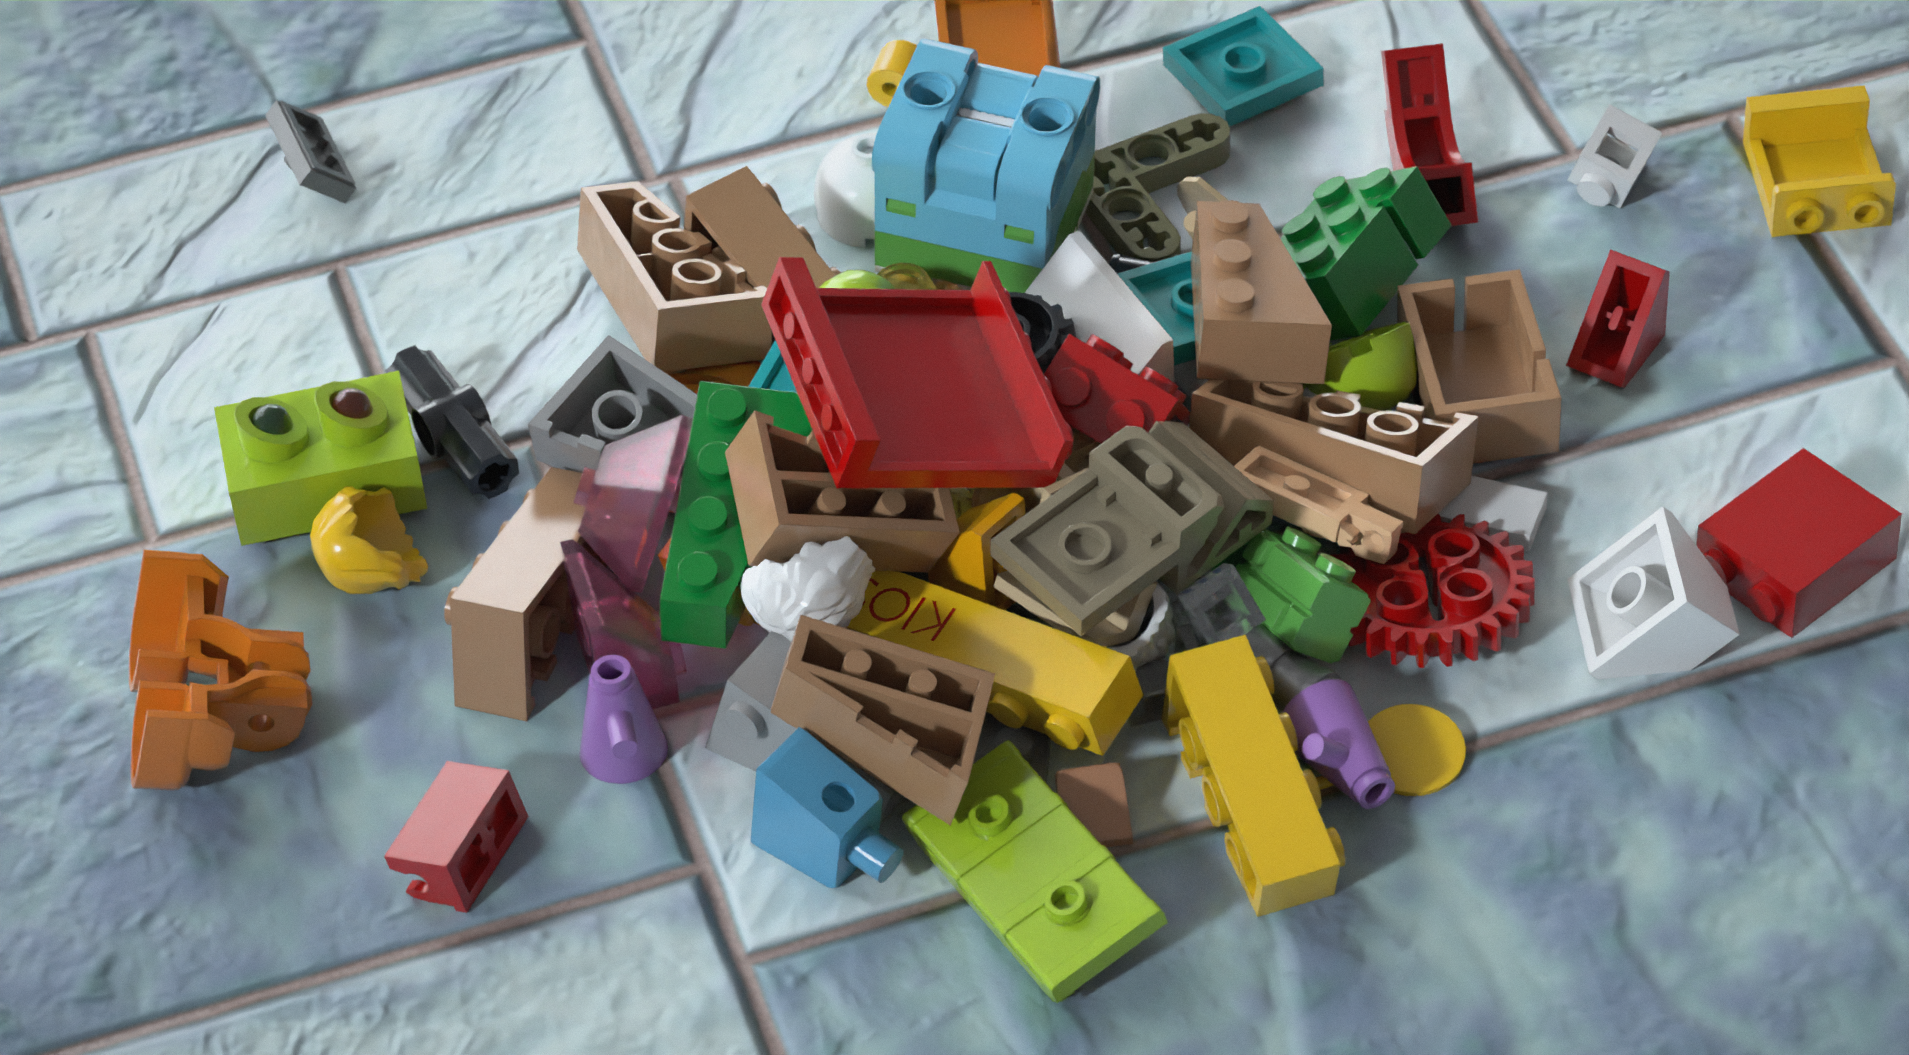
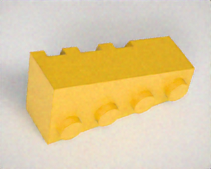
M1245 634L1169 656L1162 722L1169 736L1180 734L1184 751H1181V761L1190 779L1202 776L1204 808L1213 827L1228 826L1230 832H1226L1224 837L1226 854L1257 917L1334 895L1339 869L1345 866L1346 858L1337 830L1334 827L1326 828L1318 811L1321 808L1322 801L1317 780L1310 769L1302 771L1294 751L1298 749V741L1293 722L1287 712L1278 714L1271 697L1274 694V681L1268 662L1264 656H1254Z

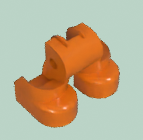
M143 550L133 609L129 649V688L131 692H137L131 740L130 773L133 789L179 790L189 781L192 769L213 771L227 768L232 747L252 752H263L287 746L299 736L304 726L305 718L312 706L311 687L306 682L311 671L308 652L304 649L303 632L250 629L228 618H224L223 609L229 576L203 554ZM189 672L217 679V684L210 685L190 682L188 686L186 682Z

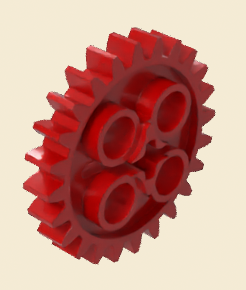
M1438 513L1416 534L1401 533L1396 553L1385 564L1358 557L1351 547L1340 546V554H1329L1348 564L1356 571L1351 581L1369 594L1368 597L1371 600L1358 627L1350 629L1353 636L1348 646L1366 642L1367 656L1370 658L1384 650L1390 651L1391 664L1393 665L1399 664L1409 655L1415 656L1418 668H1424L1430 657L1439 656L1446 667H1451L1453 664V654L1462 653L1473 662L1477 661L1478 647L1481 645L1498 652L1501 650V636L1517 638L1519 636V623H1529L1530 606L1535 604L1532 561L1524 560V547L1522 545L1509 546V533L1507 531L1489 536L1488 521L1484 520L1471 528L1466 527L1465 514L1459 513L1450 523L1441 522V517ZM1419 557L1425 559L1428 568L1430 596L1434 606L1438 607V621L1432 618L1428 606L1426 577L1424 572L1419 570Z

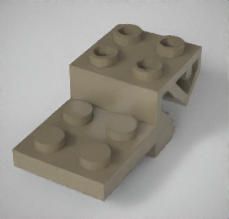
M1156 421L1149 432L1142 427L1125 426L1089 452V469L991 539L990 555L1076 633L1082 636L1157 579L1161 580L1176 595L1271 525L1274 500L1184 423Z

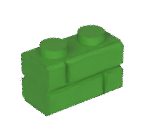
M1287 527L1283 535L1264 529L1249 541L1242 555L1245 559L1244 564L1236 566L1224 589L1227 597L1294 651L1331 664L1340 661L1353 636L1350 629L1358 627L1371 602L1368 597L1369 594L1351 581L1356 571L1348 564L1330 555L1321 553L1318 556L1317 553L1321 544L1301 531Z

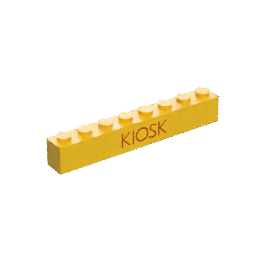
M671 538L658 554L664 570L666 568ZM899 571L872 572L865 590L862 608L859 614L845 627L995 673L986 712L991 713L998 721L1009 727L1020 728L1025 726L1046 734L1058 745L1071 750L1080 747L1103 756L1143 697V692L1130 656ZM745 608L739 624L744 626H752L753 623L759 625L755 622L748 609Z

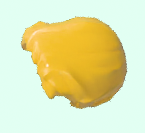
M346 486L324 505L313 520L310 540L316 562L327 580L334 587L348 594H373L388 587H396L400 590L407 587L410 581L420 582V577L428 572L426 559L423 556H419L420 552L417 548H413V537L405 534L406 527L403 521L400 520V516L395 508L392 492L385 487L372 492L356 489L353 486Z

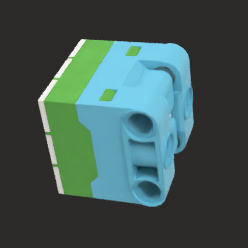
M922 38L882 119L873 146L875 272L953 290H971L982 261H991L1003 287L1008 292L1025 293L1068 235L1077 232L1093 194L1096 113L1100 96V77L1045 65L1042 68L1039 76L978 63V52L976 49Z

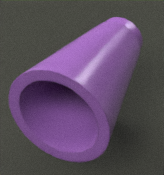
M606 655L596 660L591 667L580 744V760L584 769L590 775L607 783L625 784L642 780L653 774L663 764L668 752V742L629 661L619 655Z
M1328 679L1317 682L1302 690L1286 705L1282 713L1287 712L1293 722L1298 741V749L1294 751L1297 756L1365 809L1376 808L1391 797L1395 784L1391 779L1390 770L1357 696L1348 682L1340 679Z

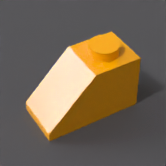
M1011 493L968 509L957 519L960 533L928 572L929 583L1005 611L1009 609L1015 601L993 586L998 573L1007 570L990 555L991 539L1025 515L1024 498L1016 493Z

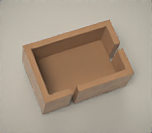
M1520 269L1466 276L1463 331L1454 332L1455 285L1453 278L1397 286V323L1406 322L1410 323L1418 372L1417 385L1412 394L1416 405L1425 406L1424 418L1453 423V417L1456 412L1479 416L1473 464L1559 452L1561 395L1550 361L1546 359V348Z

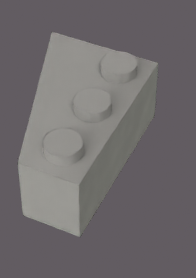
M771 631L727 680L705 746L706 749L755 772L797 730L770 713L785 658L791 641L785 636ZM832 752L879 791L883 798L881 825L904 796Z

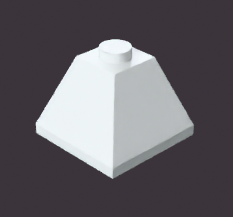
M1661 507L1567 579L1589 674L1597 679L1691 671L1740 635L1726 584L1673 513L1664 507Z

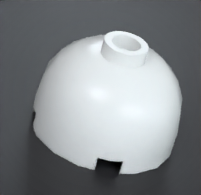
M877 133L852 136L836 144L825 155L819 165L815 179L814 202L820 227L833 239L853 247H866L865 239H875L874 171L872 170V152Z

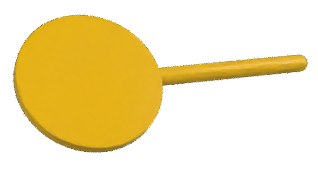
M1401 704L1378 712L1368 721L1390 770L1391 779L1394 781L1395 789L1393 793L1404 796H1422L1435 793L1450 785L1462 771L1466 756L1464 737L1458 726L1444 713L1425 705ZM1322 775L1315 777L1319 790L1333 786Z

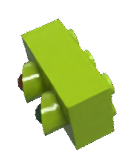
M399 371L348 381H332L318 387L268 397H251L241 402L214 407L228 491L241 546L311 532L313 520L324 505L346 486H353L356 489L372 492L385 487L392 492L398 514L428 509Z

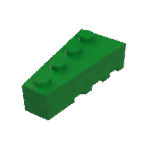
M706 381L699 382L660 596L661 641L727 648L746 608L742 600L740 588L742 577L745 571L753 566H749L725 451L754 410L773 416V426L808 437L812 432V427L798 393Z

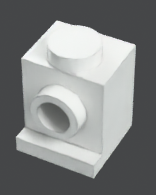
M1609 104L1567 180L1577 185L1578 194L1586 202L1595 206H1605L1610 203L1620 209L1646 165L1662 132ZM1607 134H1610V135L1614 136L1615 138H1617V139H1619V140L1625 142L1626 144H1628V145H1630V146L1636 148L1638 151H1636V150L1630 148L1629 146H1627V145H1625V144L1619 142L1618 140H1616V139H1614V138L1608 136Z

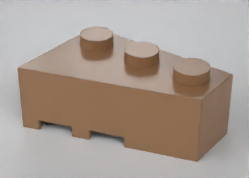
M1234 200L1220 202L1197 201L1191 253L1197 379L1324 384L1332 324L1261 205L1241 203Z
M754 410L725 451L749 566H758L764 559L777 563H786L795 554L800 553L802 546L806 542L811 541L823 545L826 542L836 541L844 536H848L852 542L867 553L868 558L872 560V566L875 568V571L928 573L960 533L949 488H836L813 430L806 437L773 426V416Z
M800 614L785 658L770 713L796 729L801 727L832 752L951 825L969 781L995 673Z

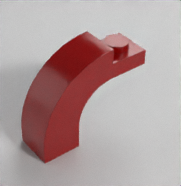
M1443 43L1381 51L1387 110H1384L1393 171L1417 166L1452 226L1479 223L1472 162H1465L1462 159L1454 133Z

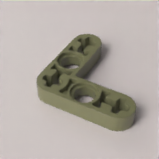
M1195 114L1095 151L1093 194L1085 213L1116 253L1150 262H1157L1181 255V237L1177 229L1154 202L1149 193L1178 183L1186 177H1194L1225 164L1230 157V127L1228 123L1220 116L1214 114ZM1145 157H1161L1166 160L1164 163L1154 166L1142 165L1137 162ZM1109 184V191L1105 193L1104 185ZM1120 211H1135L1140 214L1138 218L1132 220H1118L1112 217L1113 214ZM1147 238L1149 247L1144 248L1143 240Z

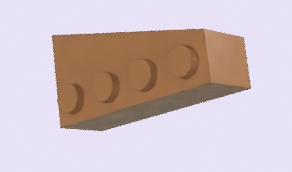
M747 165L686 195L684 230L693 233L700 232L711 241V254L722 263L733 260L746 270L745 282L752 288L762 285L768 288L779 257H803L816 288H819L825 281L841 273L835 267H828L816 252L815 244L809 232L802 225L798 224L795 226L783 211L780 199L772 186L768 183L762 184ZM772 332L771 347H772L773 343L775 342V337H774V335H773V332Z
M638 181L581 187L577 251L645 360L665 373L679 374L691 368L765 359L771 348L772 330L761 306L767 291L764 285L752 288L745 282L746 270L733 260L722 263L711 254V241L700 232L693 233L681 229L680 216Z
M1209 379L1192 393L1189 428L1233 466L1255 447L1261 446L1369 494L1367 504L1372 508L1403 521L1401 533L1416 534L1471 484L1479 416L1456 412L1453 417V423L1424 418L1425 406L1399 402L1396 411L1367 408L1360 405L1361 395L1337 390L1336 393H1323L1314 397L1303 396V385L1299 383Z
M551 467L535 489L531 488L527 491L521 507L511 520L503 522L497 538L487 551L480 553L476 557L472 570L459 587L455 586L451 589L445 604L444 618L446 624L451 625L454 702L456 707L527 722L536 705L535 698L531 696V687L535 679L548 681L557 664L556 655L552 654L556 646L559 632L573 633L581 617L580 611L583 605L585 590L594 592L623 535L622 481Z

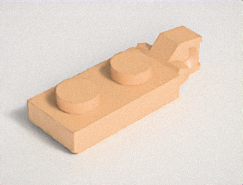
M1261 446L1255 447L1234 466L1274 500L1272 515L1301 527L1308 535L1325 538L1334 543L1337 542L1339 546L1351 547L1356 556L1385 564L1396 553L1403 521L1372 508L1367 504L1369 494Z

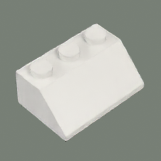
M1079 230L1069 234L1025 293L1034 296L1040 295L1051 306L1055 304L1062 306L1064 319L1072 318L1076 337L1086 343L1091 334L1105 340L1124 353L1123 357L1133 363L1130 370L1139 376L1145 366L1174 382L1173 339L1083 233Z

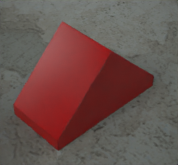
M1610 249L1566 366L1625 388L1665 336L1670 271Z

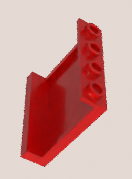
M779 257L761 306L836 488H1045L1056 482L1064 462L1069 459L1073 450L1072 429L1064 421L1053 397L1051 383L1042 373L1032 351L1030 337L1023 331L1011 305L1010 294L1003 287L991 261H982L971 290L816 288L803 257Z

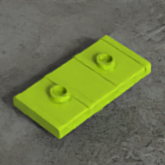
M1010 740L1003 742L972 765L968 784L951 825L918 805H915L902 816L907 831L914 837L917 845L1046 995L1055 1003L1068 998L1076 989L1168 923L1164 911L1153 899H1150L1118 864L1113 854L1104 845L1100 844L1068 808L1067 803L1059 794L1054 792L1022 757L1020 751Z

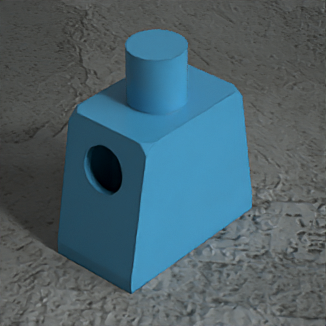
M801 727L795 730L756 769L750 842L758 848L828 888L840 887L858 868L879 883H882L894 873L904 854V850L879 833L883 802L879 791Z

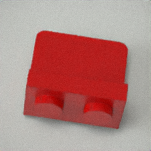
M1069 334L1044 373V376L1051 383L1053 397L1064 421L1099 444H1102L1125 426L1142 427L1149 432L1156 421L1165 422L1173 419L1176 422L1184 423L1186 426L1190 423V412L1183 405L1187 396L1177 389L1178 385L1145 366L1140 376L1130 370L1133 363L1123 357L1124 353L1094 334L1090 335L1086 343Z

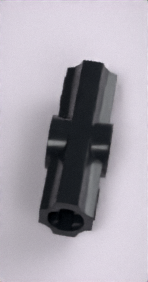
M414 345L396 353L395 360L385 370V373L399 371L407 410L411 415L417 436L426 452L433 459L443 456L472 495L481 494L491 499L506 492L513 478L519 474L518 461L514 453L493 429L486 406L476 389L470 384L460 387L432 350L424 351Z

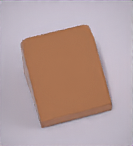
M1113 762L1076 767L1056 772V792L1101 845L1107 848L1133 844L1124 776L1120 763Z

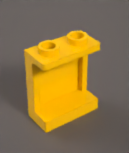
M1865 85L1746 97L1743 144L1771 237L1889 226L1892 224L1896 182L1892 173H1882L1867 129L1870 99Z

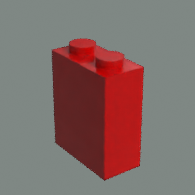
M1802 448L1699 524L1696 546L1726 584L1730 596L1748 607L1757 618L1771 623L1783 633L1793 638L1897 559L1902 513L1805 448Z

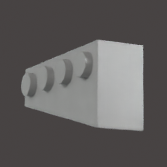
M608 335L528 423L536 460L560 469L622 481L623 493L676 512L697 394Z

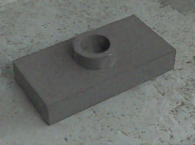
M276 100L265 116L285 155L284 162L293 171L299 185L346 203L357 188L323 118L282 100Z

